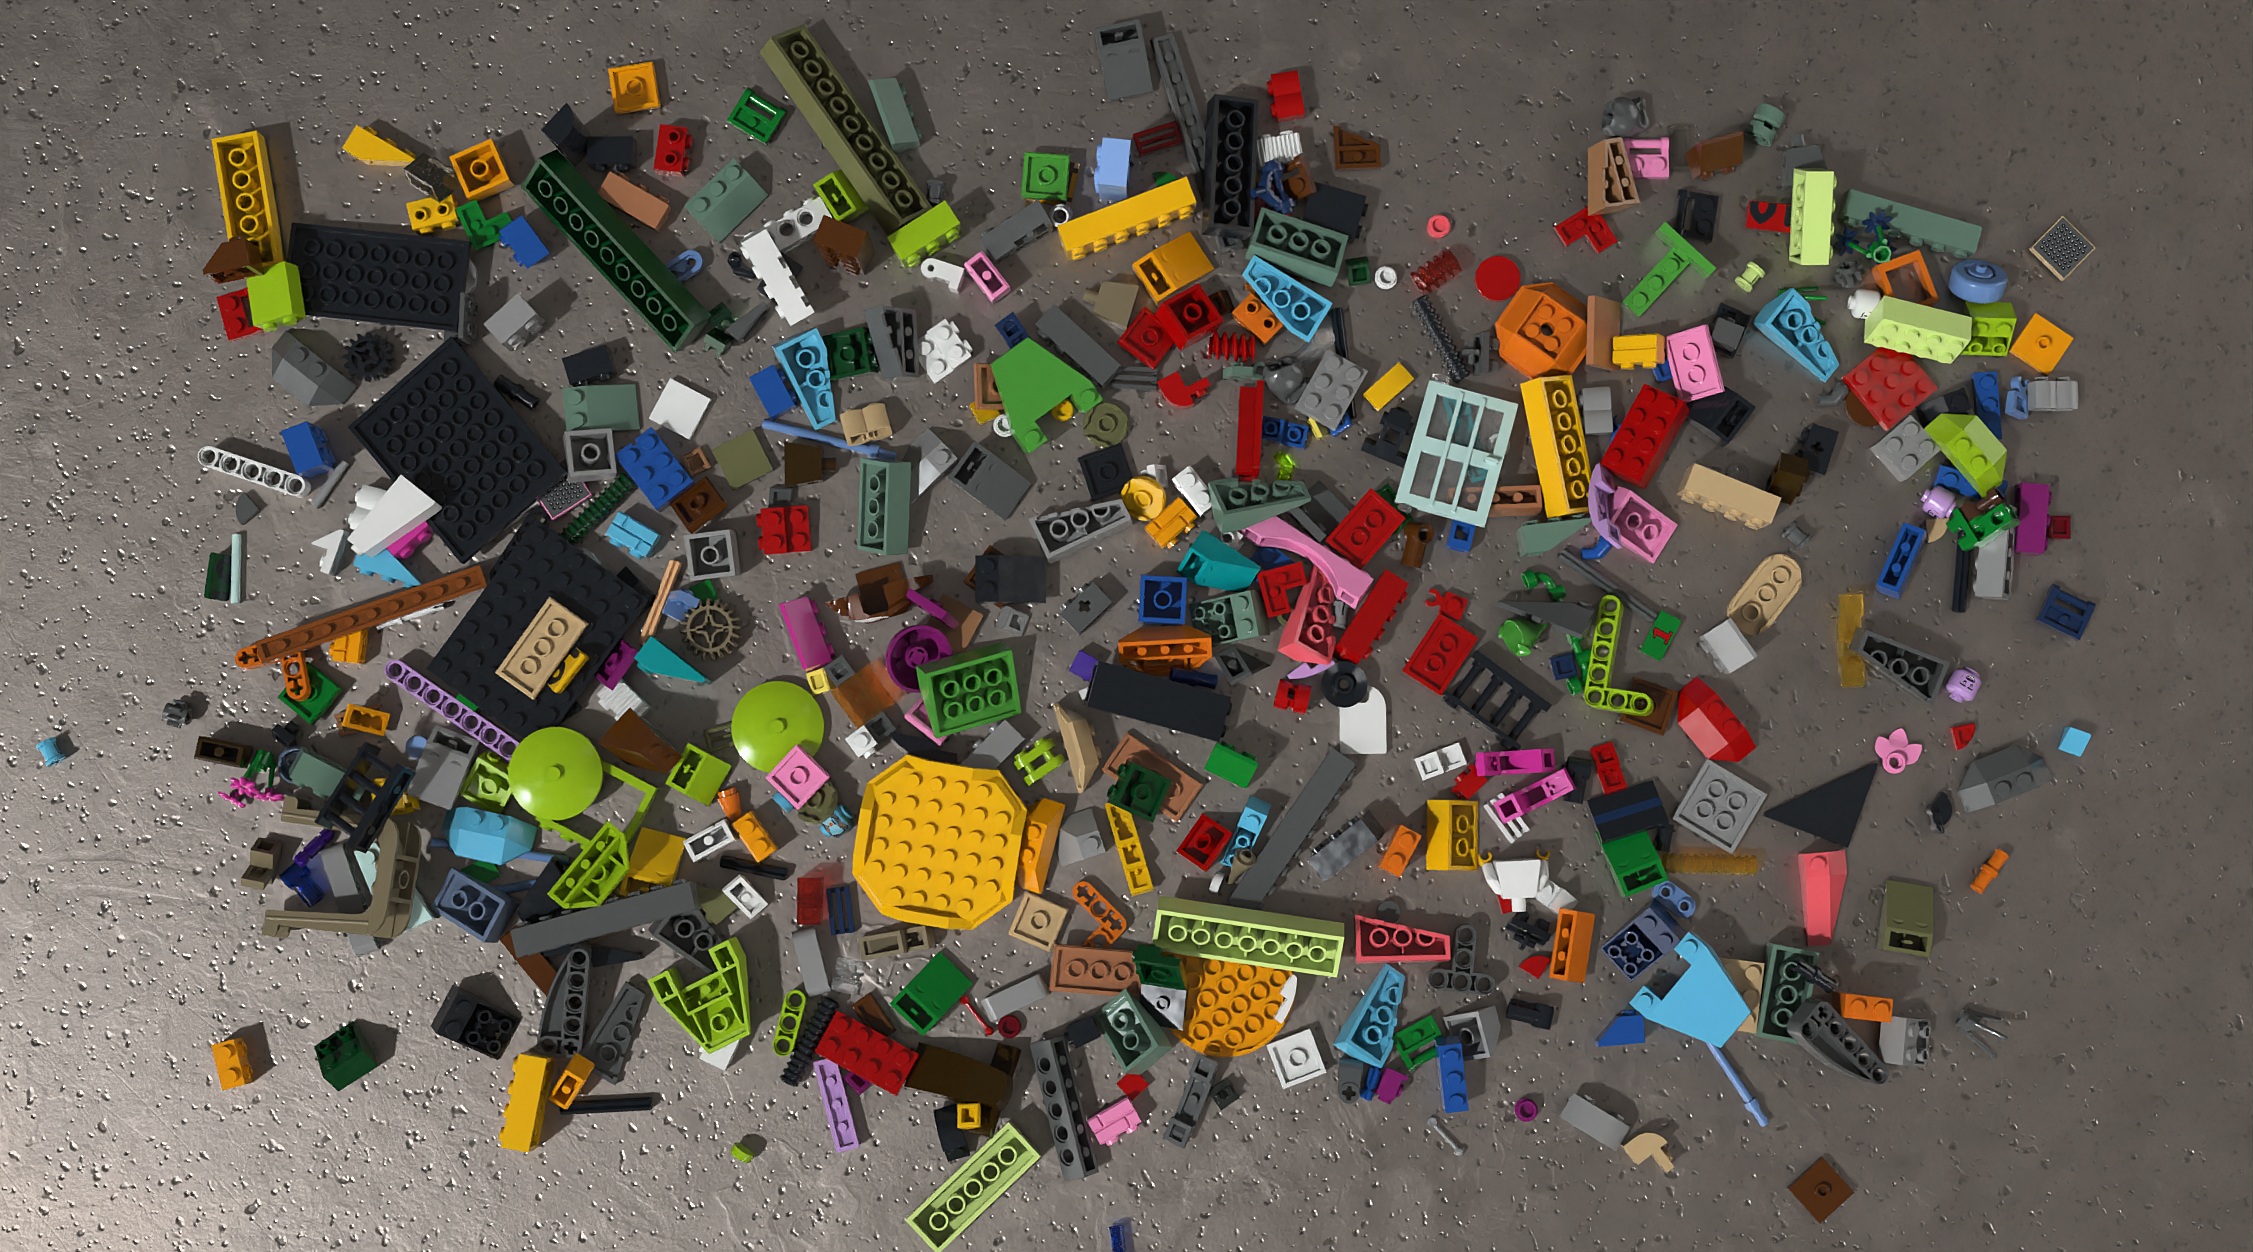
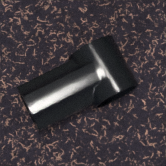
M1568 756L1565 768L1576 789L1564 794L1562 801L1583 804L1586 782L1589 780L1592 770V760Z
M1510 998L1506 1010V1018L1550 1030L1555 1007L1536 1002L1532 1004Z

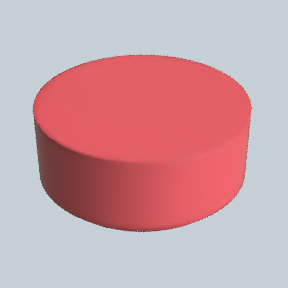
M1434 215L1427 223V231L1433 238H1443L1450 230V221L1444 215Z

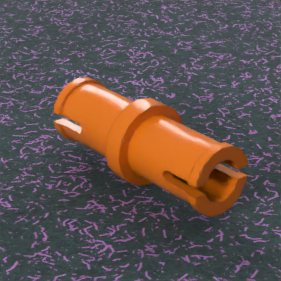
M1996 849L1988 862L1982 864L1980 873L1970 884V887L1977 893L1983 894L1992 879L1998 877V871L2009 856L2004 851Z

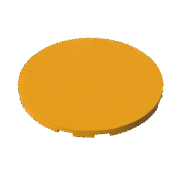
M1164 952V956L1172 955L1182 959L1189 983L1185 1029L1169 1028L1188 1047L1210 1056H1241L1267 1044L1284 1026L1292 1005L1282 1024L1275 1020L1273 1016L1286 999L1279 991L1290 975L1294 974L1293 971Z

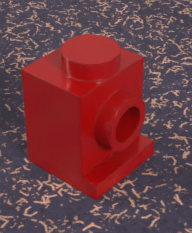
M1469 764L1466 767L1469 770L1467 773L1463 770L1454 779L1456 784L1451 791L1458 799L1463 797L1465 800H1468L1488 781L1484 776H1477V769L1473 764Z

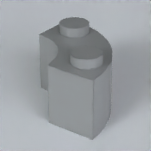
M1573 1093L1559 1117L1614 1151H1617L1630 1129L1628 1125L1623 1123L1625 1118L1613 1111L1609 1115L1594 1105L1596 1101L1585 1094L1581 1098Z

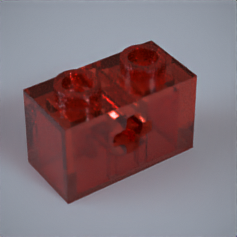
M824 877L797 878V925L823 924Z

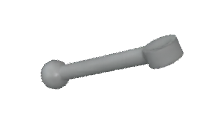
M1430 1117L1427 1121L1428 1125L1434 1127L1455 1149L1456 1155L1462 1156L1464 1149L1458 1147L1440 1128L1435 1118Z

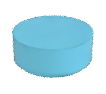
M776 792L772 796L773 800L787 813L794 808L780 792Z

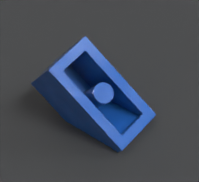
M1622 1010V1015H1615L1595 1039V1045L1603 1047L1645 1043L1643 1015L1636 1013V1010Z

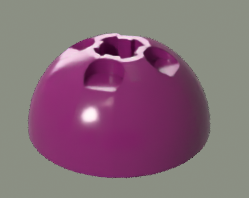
M928 625L908 626L896 633L887 646L885 654L887 672L892 681L901 689L912 693H921L916 666L952 656L951 646L945 635L936 628Z

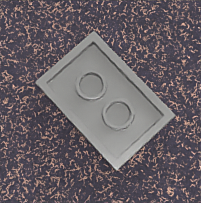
M1328 349L1294 409L1335 431L1368 371Z

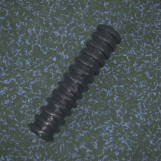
M1423 295L1414 300L1410 306L1411 308L1414 307V313L1418 314L1417 319L1422 321L1421 326H1424L1425 333L1428 332L1429 334L1427 337L1432 339L1431 344L1436 346L1434 349L1439 352L1438 357H1442V364H1446L1445 369L1449 370L1448 375L1453 377L1452 382H1459L1468 377L1471 371L1466 369L1467 364L1463 363V357L1460 358V351H1456L1457 346L1452 344L1453 339L1449 338V332L1446 333V326H1442L1443 321L1439 320L1440 315L1435 313L1436 308H1432L1431 305L1433 303L1432 301L1429 302V296Z
M821 996L820 999L822 1001L817 1004L818 1009L814 1010L815 1015L810 1017L811 1022L807 1023L808 1028L804 1029L803 1032L805 1034L804 1036L801 1035V1042H797L796 1045L798 1047L797 1049L794 1048V1055L790 1056L791 1061L786 1063L787 1068H784V1074L780 1075V1079L788 1085L798 1087V1080H802L803 1077L801 1075L806 1072L805 1067L809 1066L808 1061L813 1059L811 1055L815 1054V1048L822 1039V1034L828 1028L829 1021L833 1019L832 1015L836 1013L835 1009L840 1007L838 1002L829 997Z

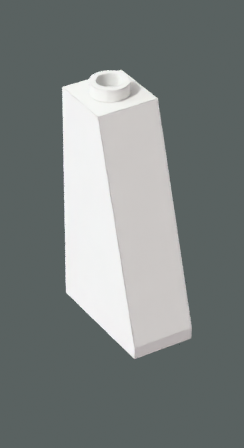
M400 475L347 540L353 544L351 549L362 557L366 554L373 558L435 515L442 507L408 479Z

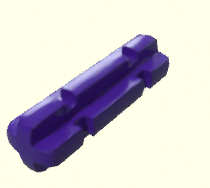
M323 829L319 833V837L316 836L303 848V852L300 851L294 857V861L299 866L304 867L309 862V858L315 857L325 847V843L328 844L334 838V834L329 829Z

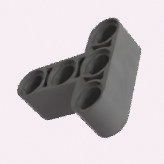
M1460 924L1455 928L1450 969H1430L1426 974V982L1431 988L1479 995H1488L1493 992L1495 988L1493 977L1485 973L1473 972L1477 932L1472 926ZM1464 928H1468L1471 932V937L1467 941H1462L1459 937L1460 931ZM1465 951L1469 959L1465 964H1459L1457 955ZM1436 972H1440L1443 976V981L1439 985H1434L1431 981L1432 975ZM1458 975H1464L1466 978V984L1461 988L1456 987L1454 982ZM1486 977L1489 980V987L1485 990H1480L1478 981Z

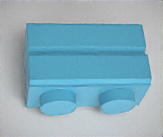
M621 511L617 513L613 523L606 532V535L611 537L610 543L619 548L623 545L631 549L629 554L640 560L643 556L649 559L662 538L660 533Z

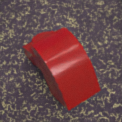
M1178 371L1157 381V386L1165 401L1177 409L1194 407L1192 397L1195 396L1196 399L1205 396L1208 394L1207 390L1211 386L1207 377L1186 387Z

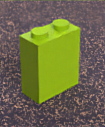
M283 261L264 267V275L246 278L253 326L261 328L265 332L276 331L277 327L295 325L297 321L306 318L298 266Z

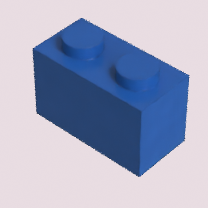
M522 214L499 229L501 233L499 239L506 248L510 246L515 254L512 256L520 267L525 265L528 269L550 253Z
M771 365L749 377L768 415L773 421L797 408L794 402L798 399L792 388L787 390L784 384L787 379L781 368L777 370L774 365Z

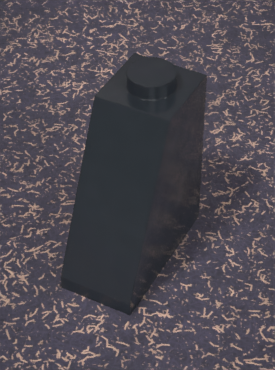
M556 855L549 860L517 908L519 910L518 916L522 922L531 921V924L540 922V917L552 915L563 909L562 906L547 895L566 872Z

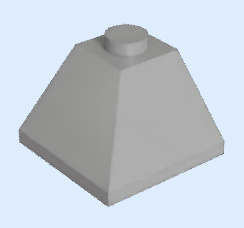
M1091 808L1062 818L1055 843L1062 866L1106 852Z
M1495 1005L1442 1017L1447 1036L1458 1035L1460 1039L1463 1061L1493 1056L1501 1029Z

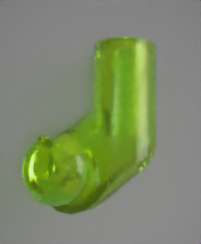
M1280 450L1273 456L1280 465L1277 480L1291 481L1295 466L1284 451Z

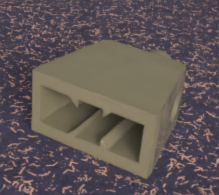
M1102 281L1099 291L1086 288L1083 301L1095 304L1094 316L1126 331L1139 292V285Z

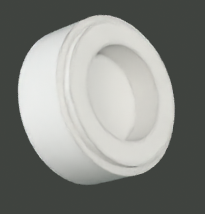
M1219 871L1215 873L1209 893L1219 894L1226 874Z

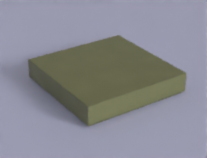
M753 429L712 449L732 491L774 471Z

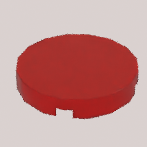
M1493 256L1481 262L1475 272L1474 282L1482 297L1488 301L1501 302L1515 294L1519 288L1521 276L1518 267L1513 261L1506 257Z

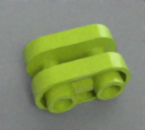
M1044 736L1034 743L1035 748L1030 752H1027L1025 749L1014 757L1016 761L1013 765L1017 771L1024 768L1029 774L1023 778L1028 786L1034 784L1067 761L1062 753L1055 756L1051 749L1056 746L1052 738L1047 740ZM1044 755L1048 762L1036 769L1032 762Z

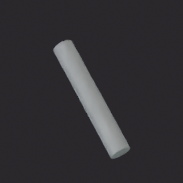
M341 459L311 504L318 509L349 466V463Z

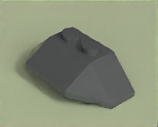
M287 330L272 347V379L308 407L344 405L358 388V386Z
M2015 744L1972 761L1957 793L1965 812L1969 813L2036 789L2052 780V777L2043 757Z

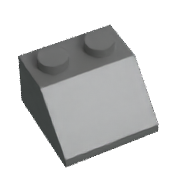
M1731 618L1720 621L1699 636L1701 647L1707 654L1711 653L1715 659L1713 663L1721 673L1724 671L1725 674H1729L1758 656Z

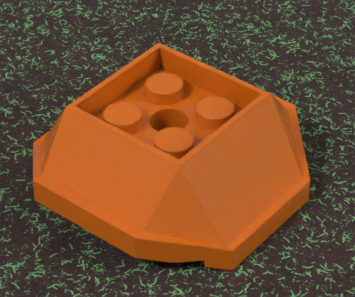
M1553 282L1521 286L1494 324L1496 337L1499 339V358L1530 380L1539 377L1572 375L1586 355L1587 306ZM1541 326H1549L1552 334L1550 336L1542 334Z

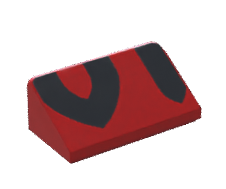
M1751 200L1746 207L1745 228L1790 233L1792 205Z

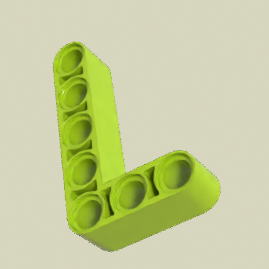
M1607 595L1601 599L1599 604L1584 692L1585 702L1594 709L1637 716L1650 715L1653 712L1654 703L1649 696L1644 693L1610 688L1624 606L1616 596ZM1610 602L1617 603V608L1613 612H1607L1606 610L1607 604ZM1607 624H1612V633L1604 635L1602 633L1603 627ZM1602 647H1609V654L1604 658L1599 657V650ZM1600 669L1605 670V677L1602 680H1596V671ZM1595 692H1600L1602 695L1598 703L1591 702V696ZM1619 695L1624 696V704L1620 707L1614 706V699ZM1641 699H1646L1648 702L1644 710L1637 709V702Z

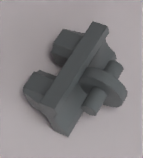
M1483 331L1481 334H1475L1474 341H1469L1468 349L1462 350V356L1468 357V365H1473V376L1496 372L1499 369L1498 359L1489 358V351H1497L1499 348V339L1490 336V332Z

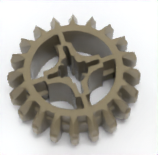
M707 598L706 606L700 600L698 603L699 609L690 607L693 611L692 614L684 612V616L689 619L688 622L680 621V624L687 626L686 629L679 630L680 634H687L681 641L683 643L690 641L686 649L690 651L695 648L693 652L695 657L702 652L701 659L706 660L708 654H710V659L715 661L716 653L723 659L725 658L723 650H726L729 654L733 652L729 648L730 644L738 647L739 644L733 641L734 637L742 638L741 634L735 632L736 630L743 629V626L735 625V622L740 621L741 618L740 616L732 617L736 612L734 608L727 611L729 603L725 602L720 607V599H716L714 605H712V600ZM713 611L721 612L726 617L729 625L717 624ZM706 612L704 623L694 627L697 618ZM709 624H712V626L719 628L716 629V632H713V635L706 631H703L706 630L707 627H709ZM729 632L726 640L716 647L718 636L721 633ZM694 634L705 635L709 648L700 646L695 640Z

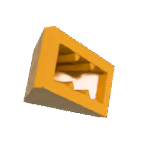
M348 703L342 726L384 736L390 714Z

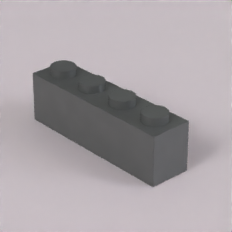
M1055 304L1035 323L1038 329L1036 333L1045 342L1050 340L1055 345L1053 349L1061 357L1066 355L1072 360L1070 365L1078 372L1084 371L1088 375L1087 379L1092 382L1095 388L1099 385L1104 389L1122 370L1121 365Z

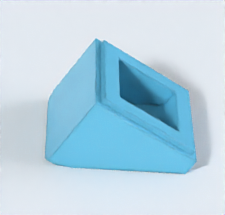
M2065 727L2058 749L2081 757L2091 738V734L2072 727Z

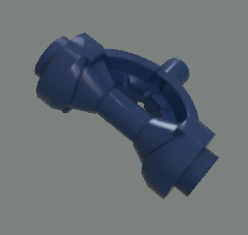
M1278 159L1265 162L1258 188L1251 189V196L1253 198L1261 196L1263 201L1274 207L1275 212H1280L1284 215L1294 212L1293 208L1297 206L1296 201L1285 192L1282 183V175L1285 171L1284 163L1278 162ZM1271 181L1273 182L1277 195H1275V193L1271 189Z

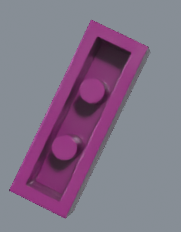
M2025 482L2015 485L2013 506L2018 508L2017 517L2021 524L2016 527L2014 554L2038 556L2044 554V551L2047 550L2048 537H2046V528L2050 524V515L2047 513L2048 505L2052 501V492L2049 491L2050 485Z

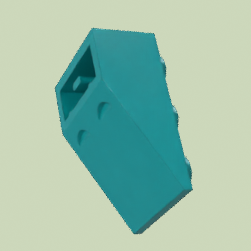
M1203 529L1188 550L1176 572L1196 585L1240 593L1247 591L1261 567Z

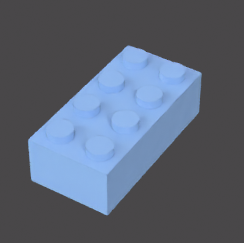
M1103 137L1102 144L1097 145L1096 158L1098 167H1095L1094 174L1096 193L1099 194L1100 200L1121 202L1128 199L1131 168L1129 162L1132 159L1131 140Z

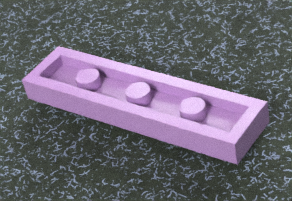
M826 1058L814 1061L813 1064L836 1152L840 1153L860 1147L839 1065Z

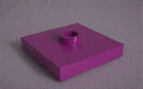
M909 589L906 597L915 605L951 629H956L959 622L942 609L943 605L933 598L928 600L913 589Z
M622 638L595 677L613 691L635 660L634 657L639 651Z

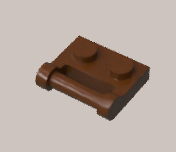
M1303 153L1296 155L1293 160L1284 164L1285 171L1283 174L1299 168L1300 171L1299 174L1282 181L1285 192L1291 198H1294L1297 202L1317 193L1307 157Z

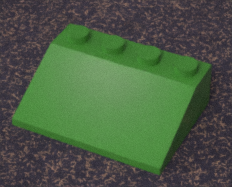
M1002 642L916 666L919 688L935 738L1022 714L1012 649Z

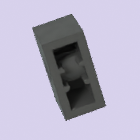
M1094 582L1091 585H1088V583L1084 584L1077 591L1079 596L1074 601L1069 599L1060 607L1062 610L1060 616L1078 635L1112 605V601ZM1081 602H1083L1084 604H1086L1087 602L1090 603L1089 612H1086L1085 610L1082 612L1079 611L1081 608Z

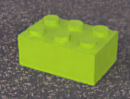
M944 200L888 236L887 239L905 269L908 267L912 269L922 262L921 259L928 254L933 256L941 250V246L945 243L952 244L957 241L963 232L960 222Z

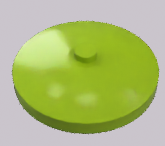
M785 681L766 682L748 691L738 702L731 722L732 739L739 754L751 766L768 773L779 764L796 744H799L813 758L821 746L825 729L822 711L814 697L802 687Z
M548 727L528 735L516 747L509 763V785L515 799L527 812L546 820H564L582 813L595 801L603 783V764L598 750L583 734L569 728Z

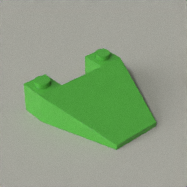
M1028 337L990 364L1011 434L1025 453H1031L1048 440L1035 421L1064 399L1069 397L1077 410L1082 413H1086L1103 400L1089 379Z

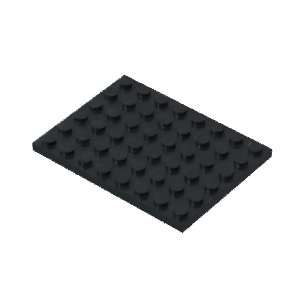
M452 336L348 426L393 482L400 475L404 476L442 507L439 512L427 519L426 522L461 564L468 562L568 474Z
M535 519L426 670L524 739L540 729L558 727L650 600L538 519ZM552 597L589 624L561 664L575 647L589 656V659L562 693H555L546 683L535 700H533L495 672L548 598Z

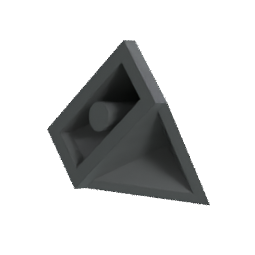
M1234 644L1214 654L1230 687L1271 666L1239 650Z

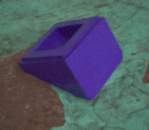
M1079 650L1069 671L1089 682L1094 662L1099 660Z

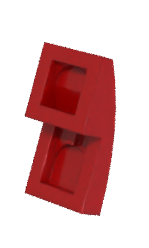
M1609 742L1590 748L1592 760L1604 795L1626 789L1627 784L1619 766L1620 761L1613 743Z

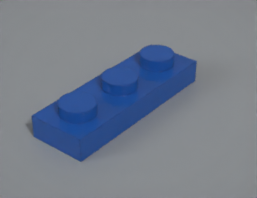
M1997 371L1973 373L1971 377L1975 415L1979 417L1999 441L2003 440Z
M1940 463L1933 482L1934 487L1939 485L1951 492L1983 499L1956 467ZM2002 480V484L1997 487L2003 497L2009 484L2007 480Z

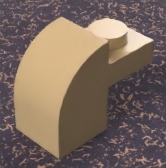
M1646 1130L1635 1132L1620 1144L1637 1165L1652 1155L1665 1172H1669L1674 1168L1670 1162L1673 1160V1157L1666 1148L1661 1150V1147L1667 1141L1654 1132Z

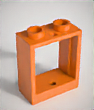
M1920 250L1876 265L1871 269L1881 297L1895 298L1886 274L1914 264L1927 297L1926 300L1916 304L1934 308L1933 305L1939 301Z

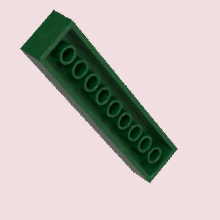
M557 149L539 157L521 185V188L674 353L692 344L711 318V314Z

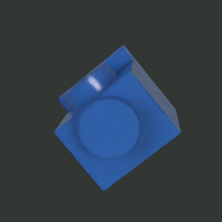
M1453 519L1445 548L1463 553L1470 552L1476 525ZM1457 531H1462L1464 533V537L1462 539L1457 538Z

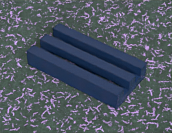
M850 886L826 889L831 935L854 933ZM844 891L849 928L845 929L841 900V892ZM832 893H836L839 930H836Z

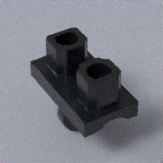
M1516 912L1507 922L1505 930L1514 933L1512 939L1519 942L1518 949L1523 951L1526 946L1534 949L1536 944L1543 947L1545 942L1549 941L1551 936L1548 933L1550 922L1538 918L1535 925L1532 926L1527 923L1530 916L1528 912Z

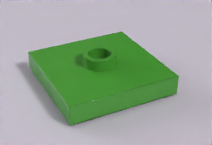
M1025 152L1021 198L1067 202L1070 155Z

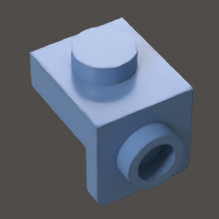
M681 588V590L672 591L669 593L662 613L678 621L684 620V612H687L690 607L697 608L700 599L694 597V593L687 589Z

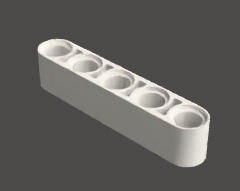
M205 446L198 452V461L208 468L298 498H304L311 492L312 487L309 480L299 475L212 446ZM214 452L215 459L212 463H209L207 460L208 455ZM236 459V468L234 470H230V462ZM257 466L259 473L256 477L252 478L251 470ZM279 474L281 477L280 481L274 485L272 478L274 475ZM298 481H301V482H302V488H301V490L298 491V492H295V491H294V485H295V483L298 482Z

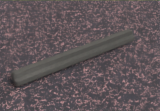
M1567 548L1562 550L1558 557L1562 562L1609 595L1616 596L1622 604L1646 621H1654L1658 614L1657 611Z

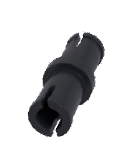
M502 374L494 382V386L509 395L512 401L520 402L531 411L535 410L540 402V398L526 391L523 385L515 384Z
M1796 957L1792 961L1797 966L1791 964L1790 968L1805 977L1808 983L1816 984L1827 993L1834 990V987L1829 984L1831 983L1836 986V980L1824 974L1821 968L1816 965H1810L1801 957Z

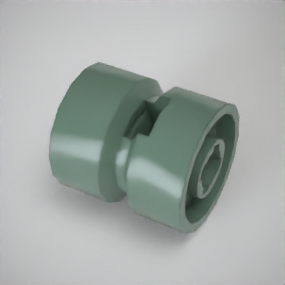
M1760 103L1753 115L1755 120L1749 122L1744 134L1751 141L1768 147L1777 135L1775 130L1780 129L1786 116L1776 107Z

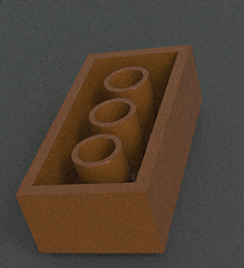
M823 215L813 241L822 259L825 260L824 263L835 268L840 265L846 268V272L858 276L859 273L865 275L875 252L868 233Z

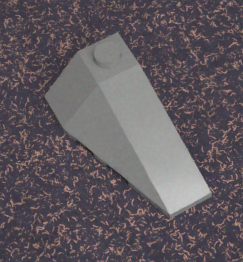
M929 428L911 443L902 461L911 462L909 508L959 463L958 458Z

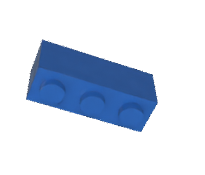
M1905 522L1903 523L1876 583L1878 592L1899 600L1901 599L1927 540L1926 530Z
M1458 1035L1436 1037L1434 1041L1443 1109L1445 1113L1468 1111L1460 1039Z

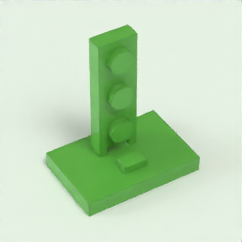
M1666 222L1654 234L1669 246L1671 250L1622 301L1637 317L1644 313L1687 265L1691 266L1704 279L1709 277L1716 269L1714 265Z

